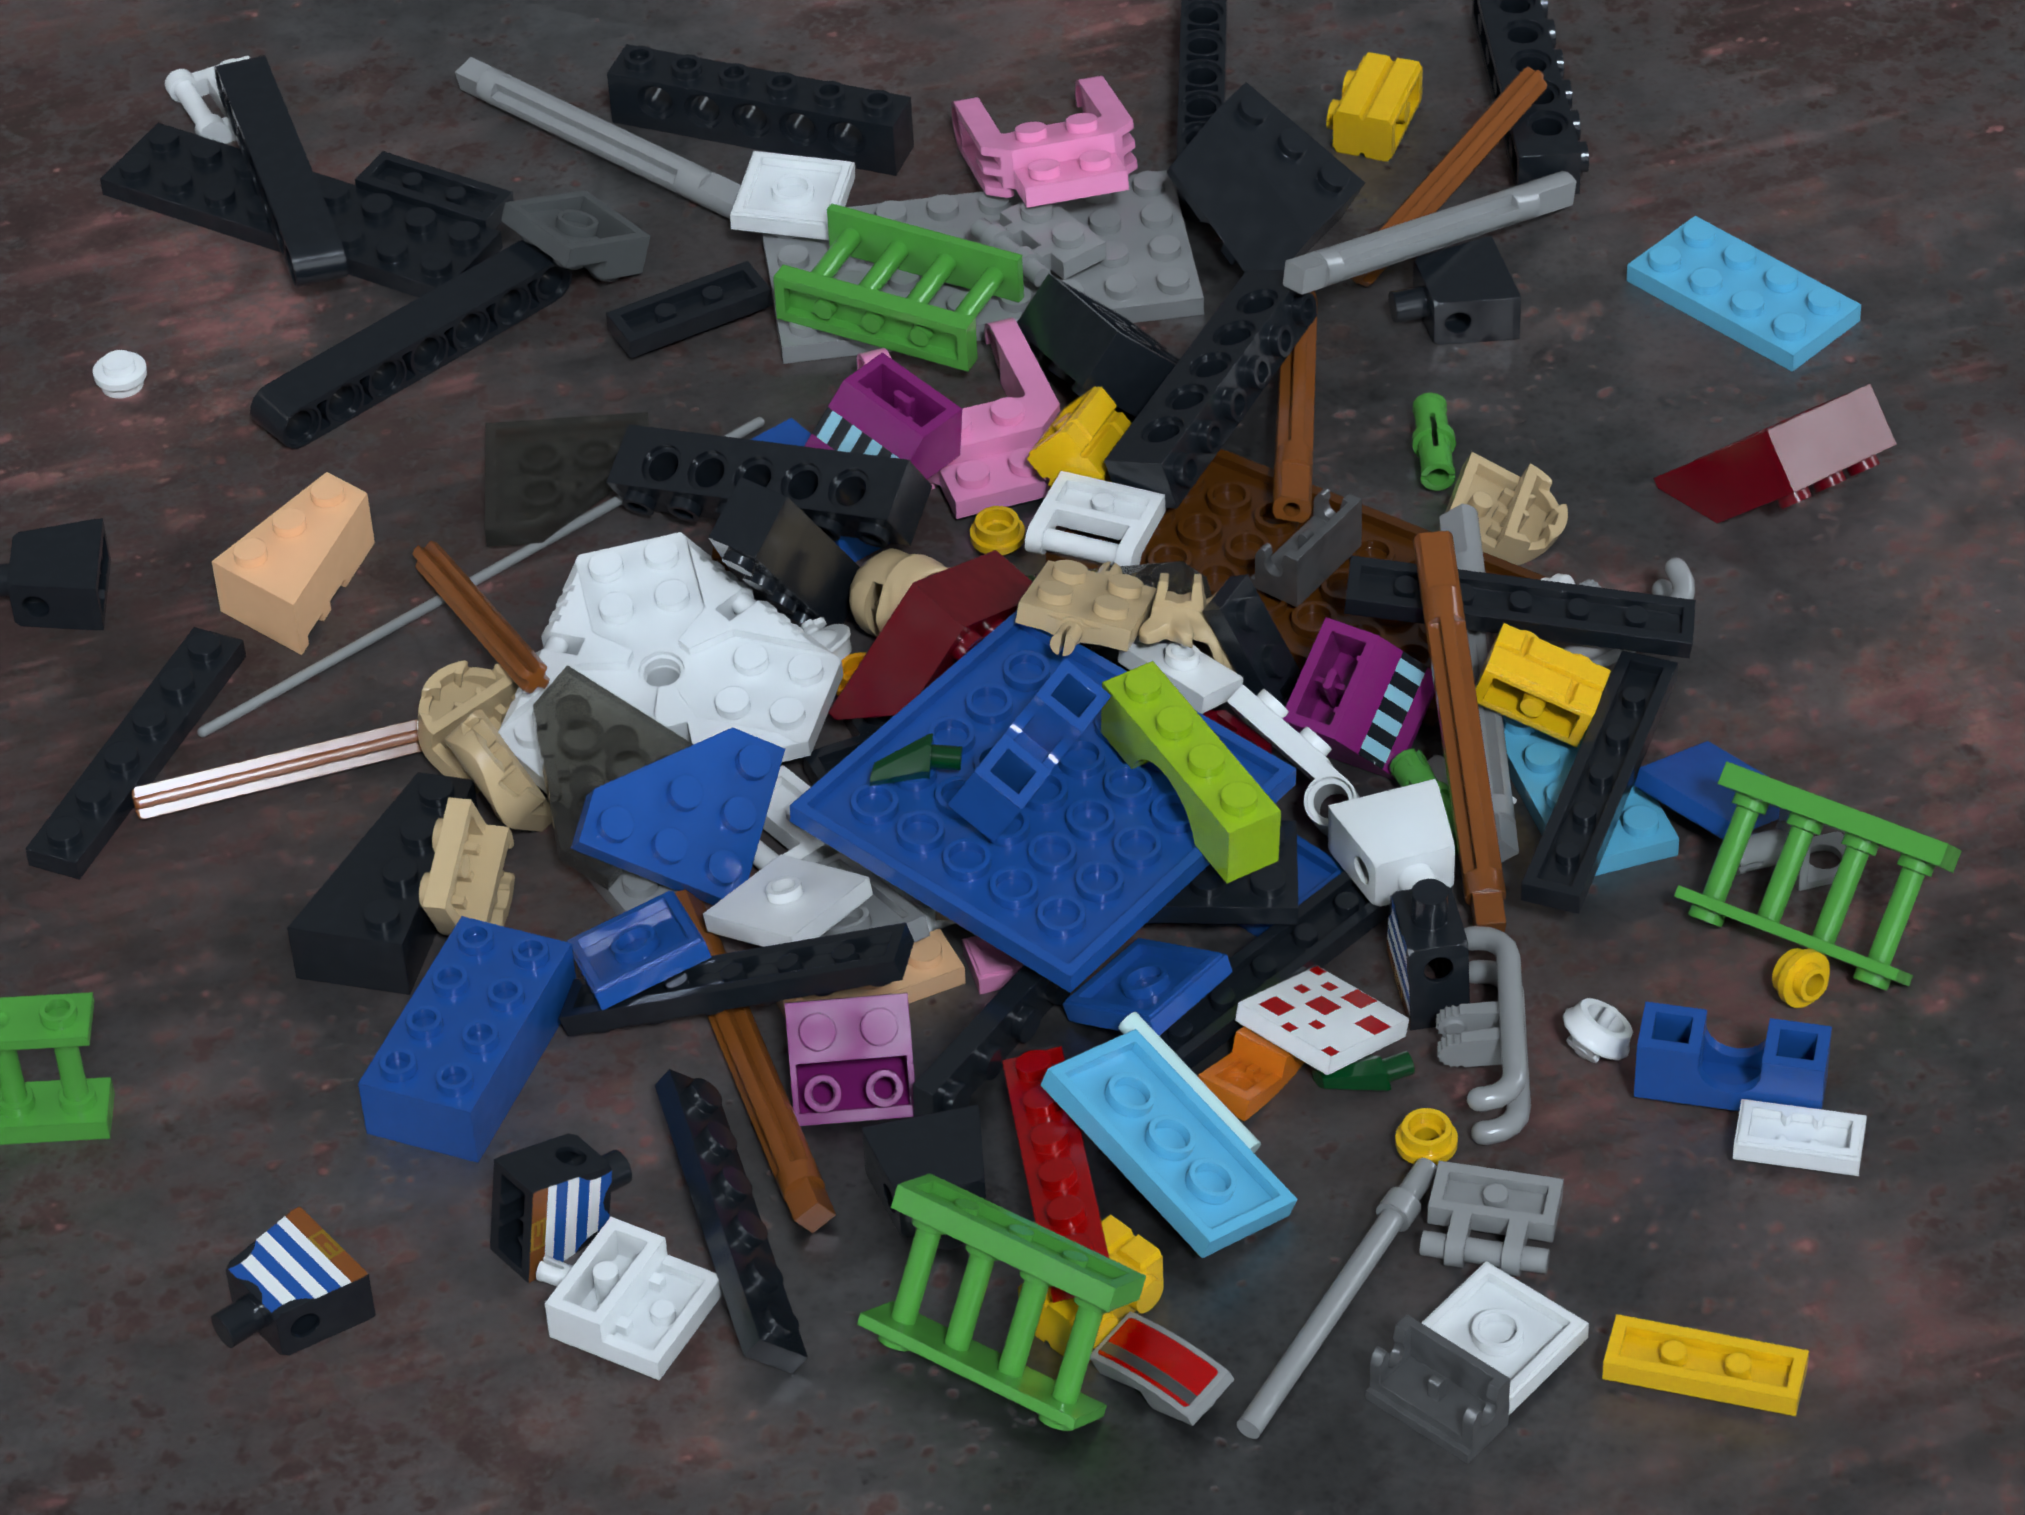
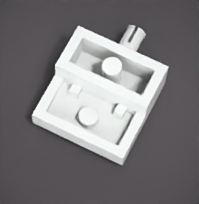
M613 1217L609 1218L573 1266L546 1255L543 1257V1261H540L536 1271V1279L538 1281L557 1287L545 1302L549 1337L657 1380L662 1378L723 1295L717 1273L668 1255L665 1237Z

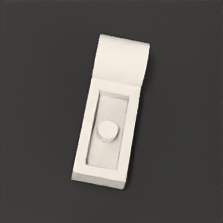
M1242 684L1227 700L1228 704L1239 718L1272 744V747L1312 781L1304 795V807L1318 830L1328 836V818L1320 816L1322 802L1333 794L1346 795L1349 800L1360 798L1353 785L1333 767L1326 757L1332 749L1324 740L1307 726L1298 733L1283 720L1289 711L1265 689H1262L1256 696Z

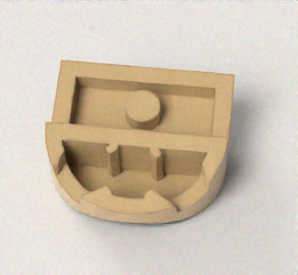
M1471 452L1461 468L1445 511L1446 513L1460 504L1474 507L1478 512L1483 552L1515 565L1527 563L1547 551L1565 529L1568 520L1567 505H1558L1550 492L1552 480L1542 470L1530 463L1520 477L1474 452Z
M458 661L439 669L425 683L418 708V740L425 757L444 776L471 779L464 772L459 760L444 739L473 711L478 709L483 710L496 730L499 731L511 702L515 700V694L519 686L500 664H495L493 670L468 667L467 661ZM475 784V791L477 794L478 792H480V789Z
M482 709L473 711L444 739L459 760L464 772L475 782L491 804L495 815L511 829L542 832L558 817L543 793Z
M448 797L444 818H438L434 825L432 845L435 855L431 871L425 872L420 882V905L436 929L446 936H450L461 916L504 926L511 907L515 884L514 874L503 870L507 850L512 849L514 846L511 830L506 826L486 825L471 799Z

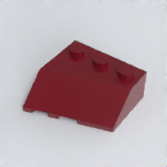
M1868 384L1791 416L1653 479L1657 488L1715 523H1720L1777 500L1780 509L1803 501L1812 496L1808 488L1809 485L1812 484L1815 493L1839 484L1846 480L1843 469L1846 468L1849 477L1873 468L1880 464L1876 454L1897 444L1872 386Z
M997 550L913 582L828 713L836 720L892 716L897 714L1018 609L1020 599L1033 582Z

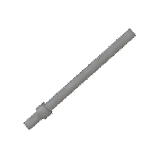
M1419 1158L1400 1186L1390 1188L1377 1206L1376 1215L1378 1218L1238 1420L1237 1428L1243 1435L1251 1439H1257L1395 1236L1398 1232L1407 1231L1420 1213V1200L1434 1181L1437 1166L1431 1160Z

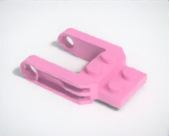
M1103 76L1076 80L1077 107H1082L1083 113L1067 117L1066 122L1045 125L1042 122L1022 123L1015 127V131L1006 134L1000 133L978 97L952 101L951 116L957 146L985 194L1009 198L1014 196L1015 189L1026 207L1029 208L1129 190L1128 174L1138 168L1137 159L1131 152V150L1136 148L1135 140L1129 132L1134 129L1133 119Z
M1013 317L986 323L984 327L986 345L991 344L996 364L1000 370V383L1007 397L962 409L960 456L927 479L932 485V489L940 485L956 519L976 515L981 510L991 506L1008 507L1045 498L1050 490L1048 486L1050 479L1042 478L1027 458L1030 450L1060 412V403L1018 323ZM880 348L857 354V370L882 352L890 357L887 349Z

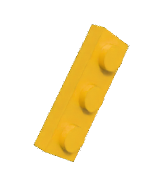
M1616 1314L1603 1361L1602 1379L1796 1416L1808 1367L1809 1350Z

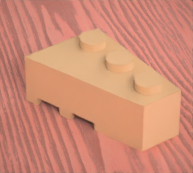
M326 472L212 561L221 612L302 655L309 645L308 635L318 620L324 621L330 613V601L340 586L347 587L375 543L367 492Z

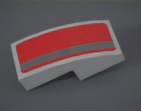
M1131 1311L1098 1345L1090 1357V1360L1100 1374L1141 1391L1152 1409L1192 1426L1214 1405L1219 1396L1235 1380L1226 1368L1194 1345L1166 1328Z

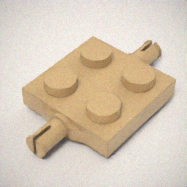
M1048 560L1020 599L1015 623L1053 634L1050 640V647L1057 655H1059L1063 647L1062 656L1070 655L1074 651L1075 646L1080 642L1102 645L1127 652L1138 636L1139 628L1150 617L1157 588L1143 585V582L1137 577L1122 574L1121 567L1116 563L1110 569L1111 562L1109 561L1103 563L1096 573L1088 571L1085 565L1077 561L1058 560L1053 562Z

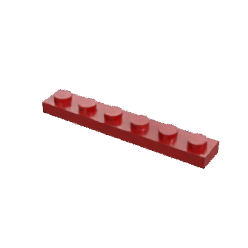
M1062 1046L1047 1050H1031L1018 1057L1002 1060L1036 1224L1110 1258L1081 1128L1041 1086L1047 1069L1065 1061ZM1055 1286L1049 1287L1053 1303L1075 1297Z

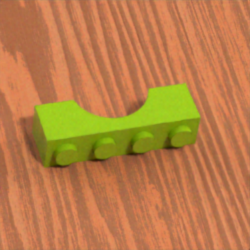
M1151 661L1102 682V688L1112 696L1101 709V733L1131 769L1152 762L1166 775L1184 806L1190 822L1195 846L1224 881L1230 883L1279 861L1281 810L1155 662Z

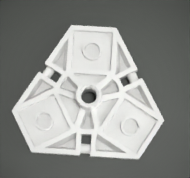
M678 532L578 555L562 590L563 594L559 596L556 609L549 618V625L545 627L541 636L543 649L536 652L539 658L547 665L545 674L550 678L549 684L545 689L537 687L531 694L525 693L518 687L515 700L511 702L498 731L535 784L565 810L570 811L583 808L586 795L593 789L687 747L670 750V748L687 744L694 745L732 727L785 748L782 762L811 756L844 675L842 661L812 636L805 634L804 630L797 624H792L787 616L777 612V608L768 601H756L753 589L744 582L738 581V577L730 571H726L723 565L718 561H713L709 554L684 534Z

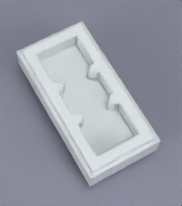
M1136 637L1127 652L1119 650L1118 663L1129 670L1154 661L1190 705L1201 714L1227 702L1243 684L1242 676L1207 656L1194 645L1193 648H1189L1167 639L1153 644H1144Z
M1741 1099L1733 1159L1859 1176L1867 1115Z

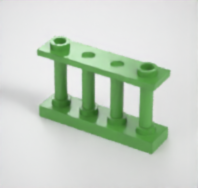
M832 203L827 208L830 248L812 271L809 272L783 264L773 276L777 319L969 372L978 359L976 317L991 297L997 296L1018 303L1024 297L1023 261L1021 254ZM849 257L875 263L858 285L833 278ZM897 269L922 276L906 298L881 291ZM944 283L971 289L955 311L929 305Z
M1726 761L1718 784L1735 792L1731 803L1736 804V808L1703 893L1695 892L1680 885L1676 889L1675 897L1692 903L1688 915L1721 928L1725 918L1729 917L1804 947L1815 949L1820 953L1856 966L1857 968L1853 975L1854 979L1885 991L1888 990L1891 980L1910 986L1913 975L1890 966L1925 876L1932 877L1935 867L1953 873L1962 850L1946 842ZM1769 805L1790 812L1786 823L1791 825V828L1756 915L1729 905L1725 901L1759 814L1765 815ZM1825 825L1845 833L1841 844L1846 845V849L1811 936L1779 923L1814 834L1820 836ZM1881 846L1900 853L1897 865L1902 866L1869 954L1866 957L1835 945L1868 857L1869 855L1876 856L1878 848Z
M93 992L0 997V1145L110 1139L115 1098L112 1078H86L79 1046H90L95 1002ZM54 1048L61 1080L24 1082L17 1050Z
M931 1173L898 1184L891 1208L913 1218L912 1224L916 1227L896 1300L861 1312L857 1325L878 1334L880 1343L891 1349L912 1351L1038 1413L1039 1420L1051 1428L1072 1431L1104 1417L1107 1405L1081 1393L1080 1390L1103 1314L1139 1300L1146 1276ZM945 1234L965 1243V1249L970 1253L949 1327L919 1314L941 1235ZM998 1260L1020 1269L1019 1275L1024 1279L1002 1354L972 1339L994 1262ZM1053 1286L1074 1295V1302L1079 1305L1056 1380L1026 1366L1048 1289Z

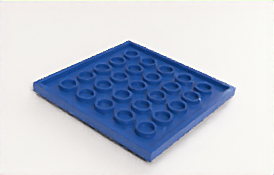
M1016 610L790 805V822L1071 993L1210 863L1195 846L1188 816L1169 779L1152 762L1134 769L1129 767L1101 733V710L995 842H992L947 805L1065 658L1101 687L1102 682L1127 672L1081 644H1077L1074 651L1068 656H1062L1064 647L1059 655L1055 654L1050 647V640L1053 634L1015 623ZM1197 712L1274 803L1279 801L1296 785L1295 767ZM929 733L933 734V744L963 747L961 770L931 768L930 779L921 778L870 786L871 772L876 761Z

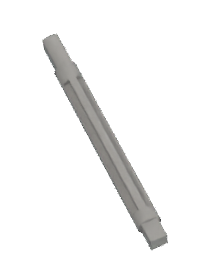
M470 57L455 72L462 91L730 219L741 184L672 153L473 57Z
M1560 171L1491 195L1286 260L1283 286L1301 295L1443 247L1572 206L1576 180L1570 173Z
M1460 504L1439 516L1441 531H1449L1453 535L1458 569L1485 573L1478 512L1470 505ZM1467 630L1476 685L1484 662L1493 645V634ZM1478 704L1501 862L1519 854L1503 717L1501 714Z

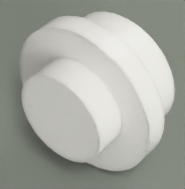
M126 350L111 351L95 363L93 367L95 383L109 397L127 398L133 396L144 385V380L147 376L146 362L140 355Z

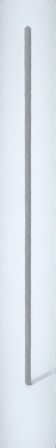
M756 417L724 436L743 438L764 426L765 420L762 417ZM619 495L614 496L469 577L476 586L623 505V499ZM439 594L199 727L197 730L198 736L204 738L446 602Z

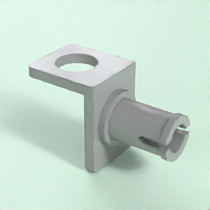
M1780 809L1779 822L1776 824L1775 829L1751 834L1736 872L1737 876L1744 875L1746 872L1776 866L1791 825L1786 823L1790 812ZM1841 832L1827 833L1812 838L1795 882L1798 891L1832 884L1839 864L1831 869H1821L1811 865L1809 858L1811 853L1824 850L1836 854L1841 860L1846 849V845L1841 844L1844 837Z

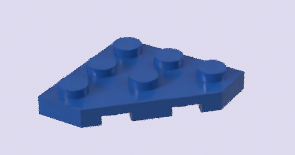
M732 727L599 786L586 795L571 849L676 891L686 889L701 901L715 905L749 879L785 748Z

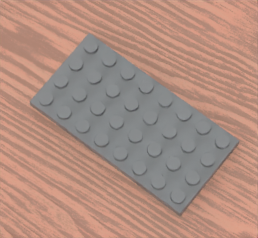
M1168 170L1143 171L1138 174L1128 175L1129 190L1057 202L1059 206L1106 242V259L1065 280L1053 270H1050L1051 275L1123 315L1133 323L1204 315V296L1175 185L1166 173ZM1014 189V196L1009 198L986 195L982 191L956 195L940 194L930 198L904 201L888 200L878 204L847 208L979 243V240L971 234L972 224L979 218H985L992 224H1000V212L1022 202V199ZM761 233L769 284L772 289L773 307L783 364L855 356L859 353L881 348L777 319L773 276L783 264L811 272L830 248L829 240ZM849 257L833 278L858 285L875 263ZM897 269L881 291L906 298L922 276ZM1023 281L1024 297L1020 303L992 296L976 317L977 341L985 340L984 327L986 323L1011 317L1017 322L1039 287L1030 281ZM944 283L929 305L955 311L971 289Z

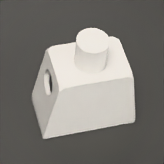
M1436 779L1328 805V849L1371 904L1380 907L1389 905L1390 895L1396 891L1412 889L1416 882L1423 879H1436L1449 887L1454 884V840Z

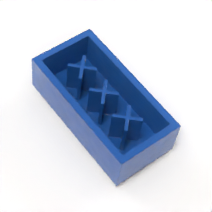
M461 916L358 1082L366 1133L479 1163L561 1024L559 1017L572 982L576 979L572 943Z

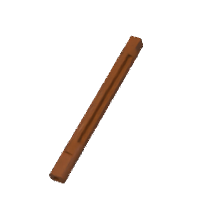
M1312 291V292H1310V293L1313 294V296L1315 297L1316 306H1317V305H1318V298H1317V296H1316V294H1315V291ZM1317 317L1278 369L1273 514L1276 519L1304 523L1309 518L1312 507Z
M1449 531L1419 533L1414 537L1413 545L1465 901L1471 908L1473 926L1492 927L1505 932L1506 917L1503 900H1505L1507 895L1453 535Z
M686 889L677 891L675 893L705 940L711 956L727 953L718 935L707 932L703 913L707 911L704 902ZM749 1006L707 1015L783 1199L788 1204L794 1221L814 1233L836 1216V1213L826 1192L821 1173Z

